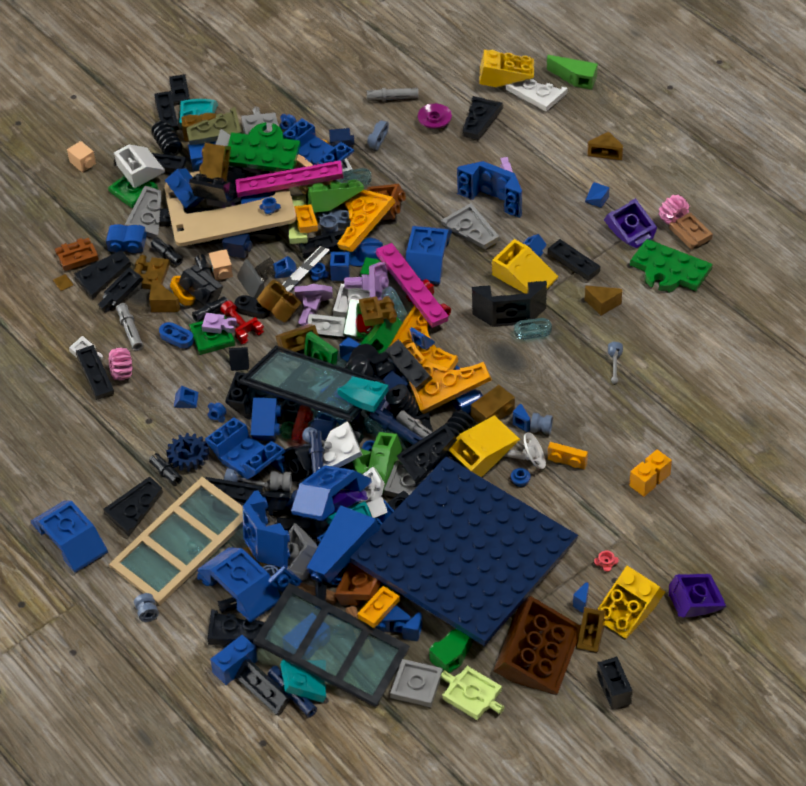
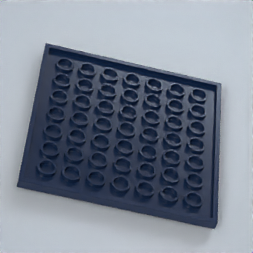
M445 457L380 525L379 531L358 548L350 557V563L485 646L578 540V534L455 461Z

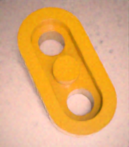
M181 276L172 277L170 288L174 295L178 297L179 302L185 306L194 304L196 298L178 284Z

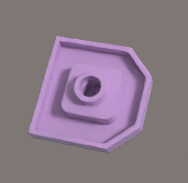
M378 262L369 266V275L344 278L345 288L370 290V297L377 296L378 300H383L387 295L389 280L388 269L384 262Z
M318 284L294 287L295 296L301 303L303 302L304 306L298 323L302 326L308 325L309 314L317 313L321 301L333 298L332 287Z

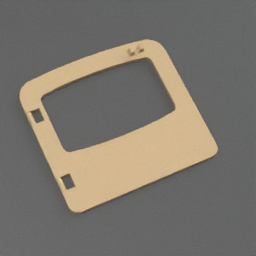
M199 171L190 174L192 177L196 176V174L200 173ZM166 183L164 187L175 243L178 246H187L287 225L297 220L289 188L276 190L275 195L271 196L276 199L277 204L281 205L279 210L271 214H265V211L259 208L264 199L216 210L187 214L184 213L183 205L177 197L171 199V196L175 194ZM178 228H184V231H179V232H178L177 229H178Z

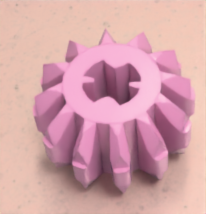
M672 195L665 202H662L663 205L659 208L658 215L669 225L671 222L675 223L677 219L689 213L688 209L690 206L682 196Z
M127 348L112 349L109 353V371L114 380H125L132 375V357Z

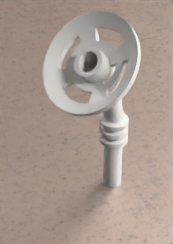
M530 432L524 434L525 449H523V452L509 450L504 455L510 458L530 460L538 469H544L546 466L541 445Z

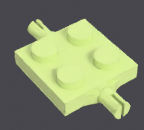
M466 666L455 677L446 671L441 674L440 678L450 684L443 694L444 701L476 720L489 708L499 714L503 712L504 706L495 701V698L502 691L501 685L469 666Z

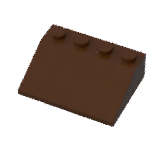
M529 596L517 609L493 671L511 682L557 695L579 638L581 625L534 597Z

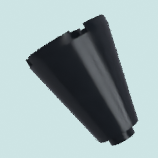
M310 443L288 447L285 449V453L281 455V457L284 456L285 460L282 462L284 471L291 472L292 481L296 480L299 482L298 485L313 474L311 454H309V449H311Z

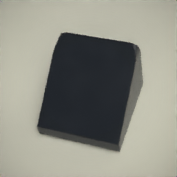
M248 347L229 348L231 371L248 370Z

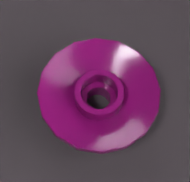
M438 103L423 106L417 114L421 125L433 129L446 126L452 119L451 110L447 106Z

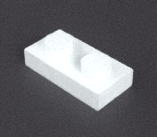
M309 314L308 324L315 325L318 334L344 337L345 317Z

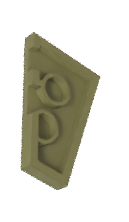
M236 107L231 108L230 112L226 114H217L216 118L212 120H204L187 127L189 144L195 145L217 141L221 129L230 135L231 132L241 133Z

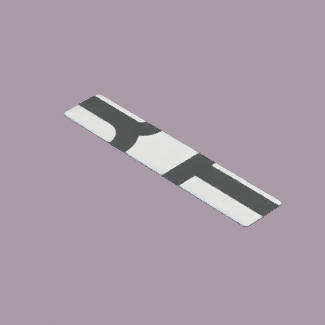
M320 246L282 284L289 292L329 249Z

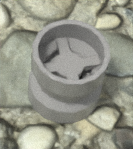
M271 471L270 490L278 491L283 489L285 492H291L292 473L285 472L279 474L277 471Z

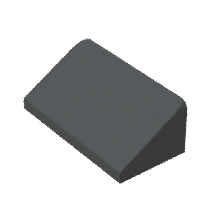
M245 260L237 277L251 297L258 298L264 290V282L249 260Z

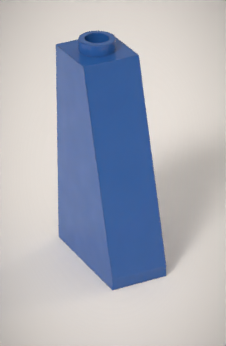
M340 505L307 566L311 578L317 582L325 581L330 583L350 562V557L358 548L379 531L380 526L377 520Z

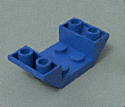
M303 118L283 133L284 139L300 141L301 146L298 154L313 165L340 160L342 162L354 152V149L342 142L333 147L316 137L315 126Z
M484 161L457 168V193L473 200L480 191L504 200V212L521 218L522 189L515 173Z
M412 226L405 260L421 281L427 279L432 284H440L443 273V257L446 245H449L452 229Z
M235 417L205 438L206 443L221 463L237 471L240 476L247 480L285 453L284 448L272 441L264 446L251 438L246 424Z
M324 465L299 484L291 512L293 515L325 520L335 511L332 496L336 495L341 489L363 491L372 483V479L355 470Z
M258 490L254 491L243 505V540L258 562L277 567L285 566L287 568L288 559L290 558L288 542H290L289 533L287 530H284L280 523L266 526L268 525V519L265 514V509L268 508L267 500L265 497H262Z
M64 500L31 520V524L41 535L46 533L61 550L63 560L74 573L108 553V549L95 526L73 501Z
M229 547L197 569L210 584L214 581L219 582L237 600V610L250 623L275 606L281 597L277 588L268 581L271 578L269 573L242 548Z

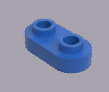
M166 322L159 328L160 337L164 341L179 348H188L193 344L192 332L175 323Z

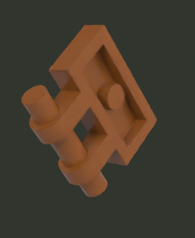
M80 238L76 242L61 244V247L55 248V253L58 255L64 271L99 260L90 238Z

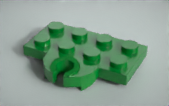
M266 122L253 127L249 134L231 132L228 146L231 147L229 166L276 172L291 170L295 168L301 143L299 140L284 139L281 128L274 123L271 125L272 131L268 133L264 132L267 130Z
M649 239L644 241L630 260V266L645 271V284L653 287L655 280H662L659 283L658 290L668 291V293L674 291L679 285L697 291L713 266L712 263Z

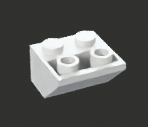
M129 144L114 152L118 168L134 188L165 172L147 147Z

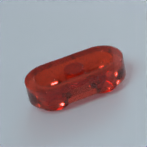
M303 405L300 406L292 433V442L301 444L304 441L302 437L303 431L313 418L311 408Z

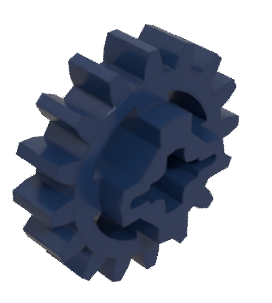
M186 433L185 437L178 435V440L173 438L172 444H168V450H166L168 462L172 463L173 468L179 466L180 471L187 468V471L190 472L192 467L197 470V465L204 466V461H208V444L206 441H203L202 436L197 438L195 433L192 436Z

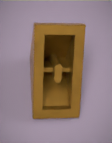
M608 131L588 141L587 156L622 161L623 145Z
M152 280L149 299L151 313L179 312L178 297L157 280Z
M585 285V301L602 316L622 304L623 289Z
M584 607L577 648L598 652L605 626V611Z

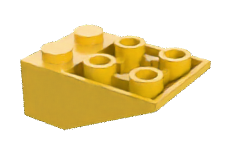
M495 50L483 51L479 84L499 87L534 78L533 58L517 56L512 53H500Z
M513 239L492 260V276L525 294L528 293V282L547 281L548 289L558 279V275L530 247L516 239Z
M494 415L461 433L448 451L463 467L483 477L520 441V438Z
M626 566L598 607V610L605 611V625L627 639L655 609L665 591L634 569Z

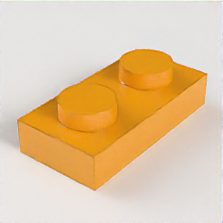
M312 205L294 206L300 233L318 231V224Z
M554 442L549 443L547 460L585 470L588 459L587 451Z
M383 586L357 613L358 619L375 628L400 601V596Z

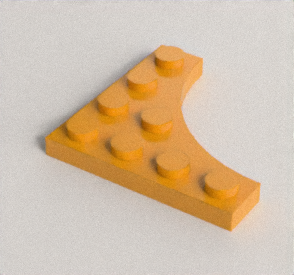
M363 190L343 202L342 204L348 208L351 222L350 227H347L344 235L337 243L338 247L342 250L353 252L395 204L394 198Z
M415 305L403 321L389 347L398 339L404 346L412 343L411 327L430 338L428 334L429 323ZM434 344L427 350L416 345L419 352L434 365L437 364L453 370L458 363V356L445 352Z
M414 342L405 346L433 378L419 391L409 381L423 414L492 381L484 362L460 368V370H452L429 362L419 352Z

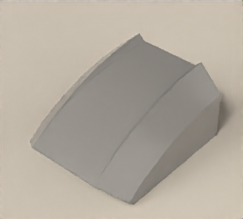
M294 523L288 532L290 536V542H288L290 558L288 559L287 568L303 581L308 579L310 573L307 566L318 546Z

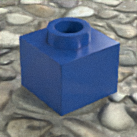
M539 234L528 237L523 242L539 257L543 254L542 250L547 246Z

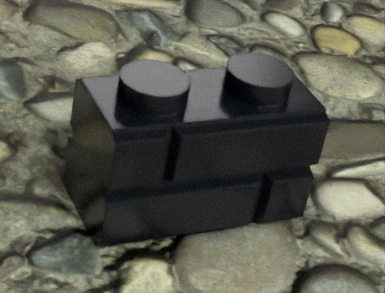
M197 265L184 270L178 283L204 305L218 300L223 289V285Z

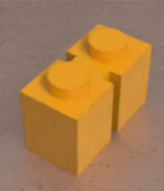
M656 449L645 459V463L642 461L630 471L629 486L645 497L656 487V483L660 484L671 475L672 460Z

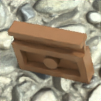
M691 212L677 219L675 223L671 222L669 224V229L691 250L696 245L700 246L713 237V234Z

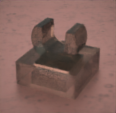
M271 257L254 268L258 275H261V279L264 282L269 279L266 273H270L272 277L276 274L275 270L271 268L274 264Z

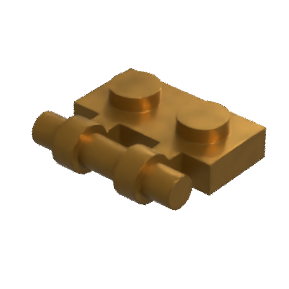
M140 255L139 259L135 262L134 271L144 279L141 282L142 288L151 289V282L154 279L163 285L170 266L169 259L152 257L150 262H146L147 257Z
M377 296L359 299V306L365 326L382 324L385 318L390 323L397 321V312L394 309L393 300L389 296H385L383 300H378Z

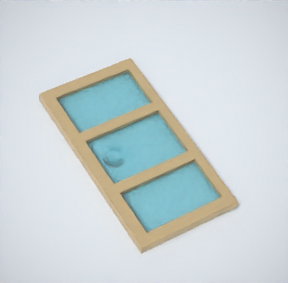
M201 477L108 565L142 593L152 594L155 603L160 606L243 526V506L208 480Z

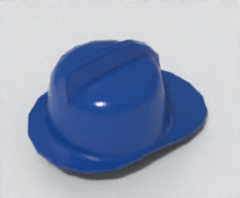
M375 238L364 239L351 252V265L363 266L366 257L379 259L376 255V249L383 247V243Z

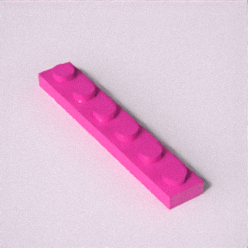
M340 160L237 179L238 197L342 179L344 178L342 163Z
M393 243L376 249L378 258L385 263L388 271L430 326L433 328L447 322L449 318L447 313Z

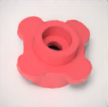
M605 550L600 552L598 558H595L594 564L609 572L613 565L618 564L619 560L611 551Z

